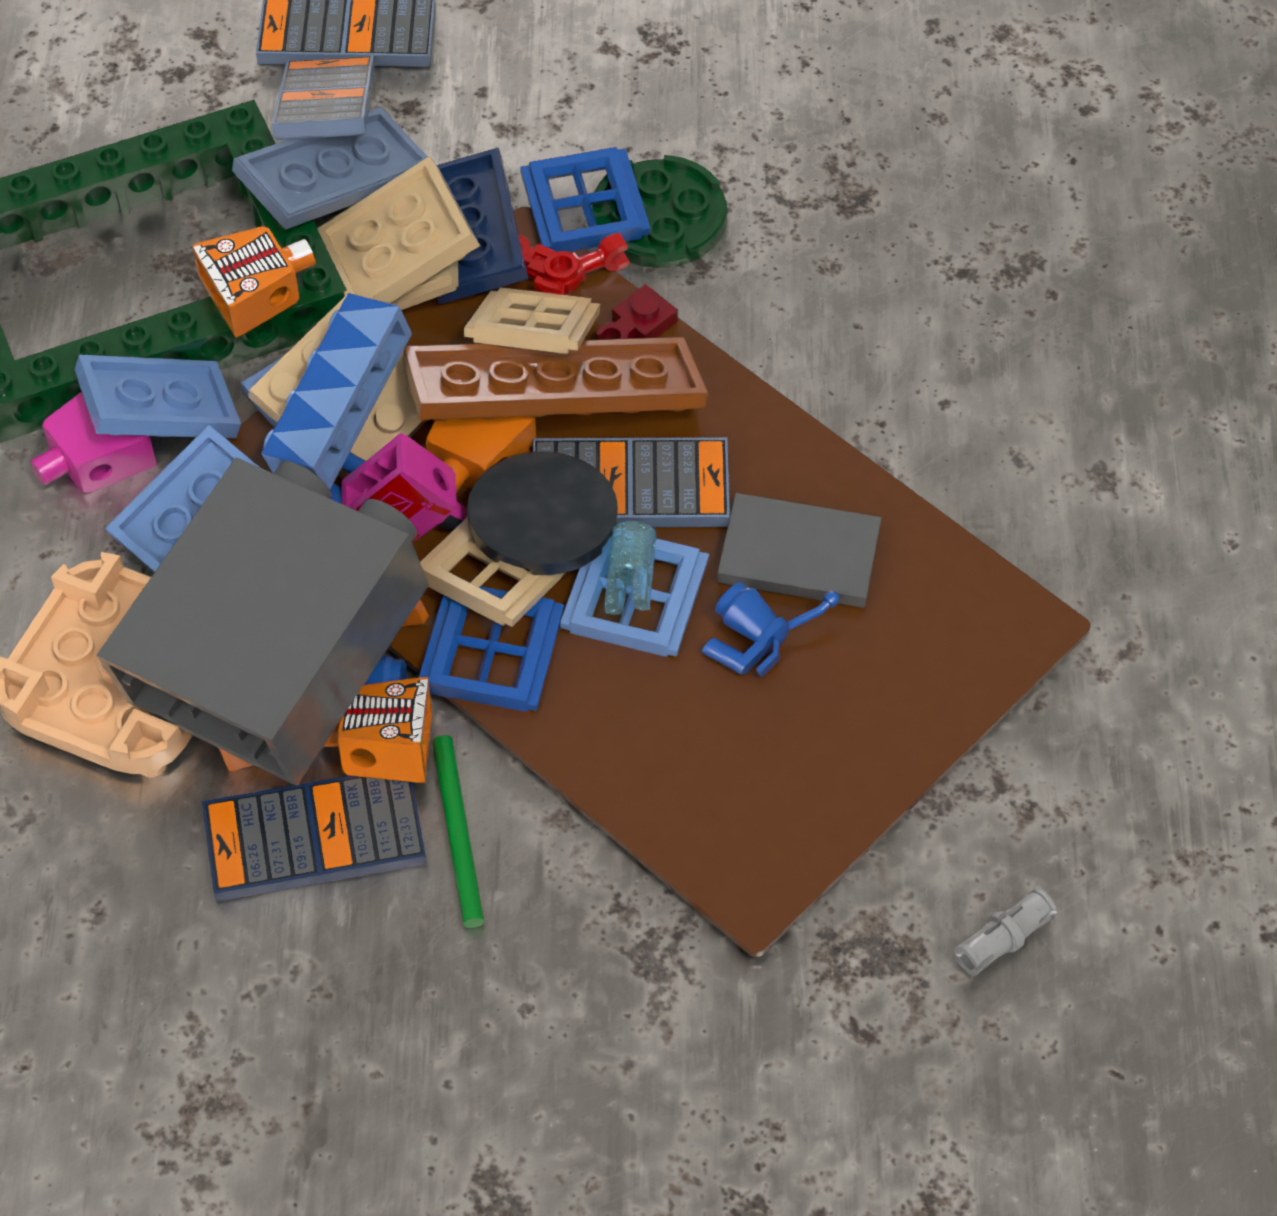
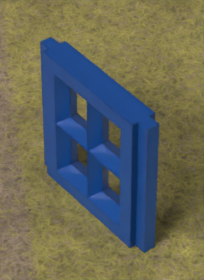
M617 147L543 159L529 162V165L520 167L521 177L541 245L555 252H571L598 247L604 238L614 233H620L625 242L642 239L643 235L651 234V228L626 148L617 149ZM606 170L612 189L587 193L582 174ZM573 175L579 195L554 199L549 179ZM616 201L621 221L597 226L591 205ZM582 207L588 227L564 232L558 211Z
M482 586L480 587V589L500 599H502L509 592ZM443 595L419 677H428L430 694L526 712L528 710L537 711L564 613V604L555 603L553 599L541 598L524 615L533 617L526 645L522 647L498 642L502 625L493 621L488 640L462 636L461 633L468 607ZM458 645L485 650L477 681L449 676ZM495 652L522 657L514 688L486 683Z

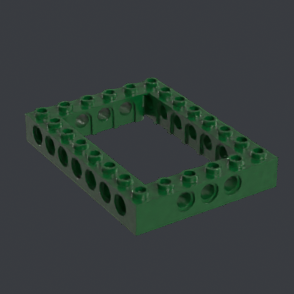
M250 100L0 178V250L30 240L39 242L44 240L43 236L78 226L80 229L86 227L87 222L119 212L124 215L130 213L132 208L163 198L164 201L173 199V195L206 185L207 188L216 186L217 181L236 176L232 171L234 158L276 143L255 100ZM236 176L239 194L241 198H247L251 207L255 228L261 226L269 228L281 248L305 239L313 252L316 263L315 266L296 273L300 297L296 304L236 338L211 296L14 360L0 324V443L43 429L42 424L46 418L82 392L75 372L79 355L217 361L220 370L296 345L345 297L344 292L347 291L314 221L310 220L285 230Z

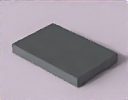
M736 493L717 573V583L734 585L737 582H742L748 588L751 587L757 590L824 601L823 596L826 593L835 591L840 596L839 604L865 608L882 517Z

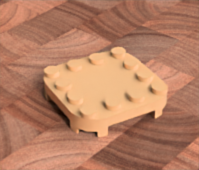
M101 552V559L82 562L70 569L63 564L51 576L54 585L53 591L8 659L0 656V710L3 718L9 725L26 736L114 771L141 774L149 778L159 776L165 771L167 764L173 762L182 752L193 735L180 729L177 725L159 719L127 703L97 657L100 649L151 577L123 567L120 555Z

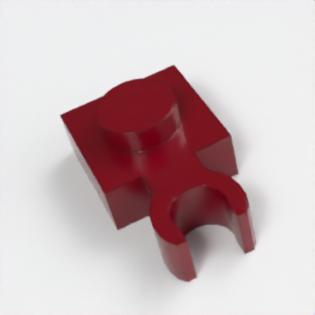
M644 284L612 309L613 322L606 323L597 330L596 340L658 338L678 322V309L648 285Z

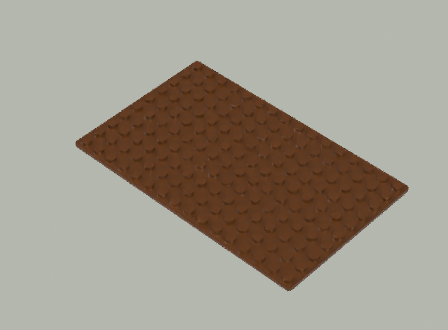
M520 207L514 211L519 234L525 236L529 240L530 246L535 248L538 243L540 244L531 208ZM586 249L570 252H575L578 257L590 253ZM606 267L585 274L586 280L580 282V286L575 291L565 294L568 296L591 298V303L600 304V313L584 340H596L597 330L602 325L613 322L612 309L639 289L619 273L609 271ZM531 279L502 286V288L534 291L532 286L533 280ZM499 288L439 304L436 297L401 310L412 332L406 346L483 344L473 342L471 337H464V327L489 292L498 291ZM678 318V322L658 338H685L708 392L705 409H686L678 412L655 410L639 411L637 413L605 412L592 413L590 415H545L535 417L536 438L727 437L730 516L735 494L740 493L882 517L865 608L839 603L834 608L829 607L824 614L789 630L788 636L780 646V660L763 678L757 674L756 669L773 651L765 654L745 675H741L701 653L705 644L712 638L722 641L743 654L755 643L724 625L722 617L715 612L720 598L733 586L717 583V573L728 527H615L618 530L698 548L700 552L709 554V561L677 657L672 655L665 657L571 634L570 630L559 628L537 711L528 710L526 712L450 697L445 698L750 956L759 957L786 933L1088 636L1091 624L1087 618ZM257 411L241 424L237 438L225 439L260 468L273 473L261 453L267 434L275 428ZM429 419L411 437L412 440L425 449L427 436L435 420ZM337 476L334 483L342 488L343 479ZM462 485L456 493V500L466 507V519L468 517V499L472 489ZM436 525L417 541H413L412 543L419 561L421 562L451 532ZM615 551L606 578L633 584L642 557ZM467 554L449 572L471 583L488 565ZM651 559L642 587L669 593L678 565ZM580 568L566 572L542 598L553 599L555 603L564 604L565 610ZM497 570L482 587L510 591L519 581ZM430 587L426 589L420 598L429 615L425 623L401 627L388 647L399 659H404L405 663L418 675H420L443 594ZM602 588L592 617L619 623L628 594ZM757 590L775 615L783 617L786 621L818 607L823 602L821 600ZM638 597L629 626L656 632L665 603ZM468 608L461 635L488 640L493 620ZM523 616L513 627L507 624L502 626L498 642L525 647L533 617ZM458 645L449 676L477 681L485 650ZM495 652L486 683L514 688L522 657Z

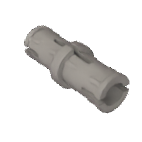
M1035 888L1005 912L996 911L987 919V925L954 948V951L957 953L955 957L961 967L970 975L976 976L1006 952L1015 953L1023 947L1025 938L1057 916V912L1054 911L1056 906L1046 892Z

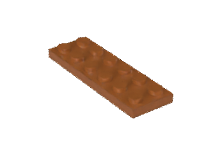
M684 337L583 340L578 351L570 350L568 354L491 344L405 346L403 351V366L419 420L445 421L454 418L479 417L494 419L504 416L542 417L555 414L590 415L592 413H637L639 411L655 410L678 412L686 409H705L708 396L707 389Z

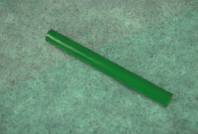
M441 735L432 740L462 921L463 926L466 928H477L484 924V916L453 739L451 736Z

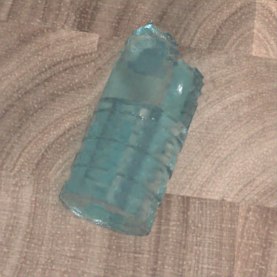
M625 521L613 527L604 602L606 614H622L625 607L627 587L632 590V600L636 609H640V611L650 609L657 538L655 529L650 525L636 521Z

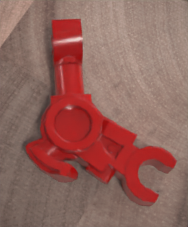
M620 233L607 236L600 242L595 251L579 257L575 252H555L539 243L535 248L531 247L529 240L519 234L528 277L533 280L532 286L535 292L560 295L569 294L580 286V282L586 280L585 274L604 267L612 272L620 271L630 265L624 253L628 246Z

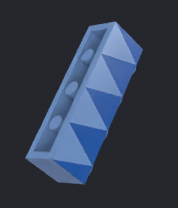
M351 293L347 294L340 309L332 314L328 331L320 346L311 353L307 370L296 389L290 392L285 410L275 429H272L265 438L261 454L273 473L281 462H293L314 473L331 489L412 335L399 306Z

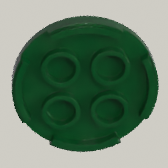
M664 155V159L645 160L636 163L629 160L651 228V234L643 235L642 239L626 242L628 249L624 253L629 262L645 267L668 268L693 262L711 251L720 241L727 224V202L718 179L705 167L682 157ZM607 174L599 182L595 192L612 189ZM616 201L592 205L597 226L621 221Z

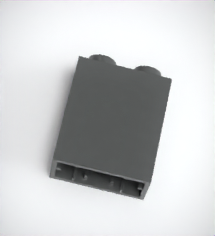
M236 457L100 649L97 657L127 703L159 719L177 725L180 729L298 786L429 584L412 543L417 536V530L413 523L397 509L382 501L367 499L360 509L356 511L331 500L332 494L328 486L314 473L296 463L283 461L274 473H271Z

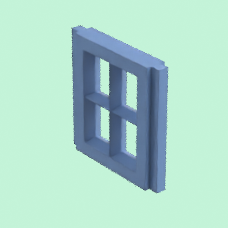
M615 529L609 541L602 548V554L587 565L580 567L560 622V628L570 630L571 634L665 657L668 655L677 657L709 561V554L700 552L698 548ZM615 551L642 557L633 584L606 578ZM651 559L678 565L669 593L642 587ZM602 588L628 594L619 623L592 617ZM638 597L665 603L656 632L629 626Z

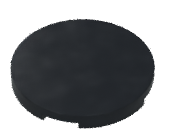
M555 452L523 453L496 463L478 478L468 499V526L478 548L495 563L501 560L512 566L531 569L532 575L561 574L583 567L602 554V548L609 541L617 526V499L606 477L595 467L581 459Z

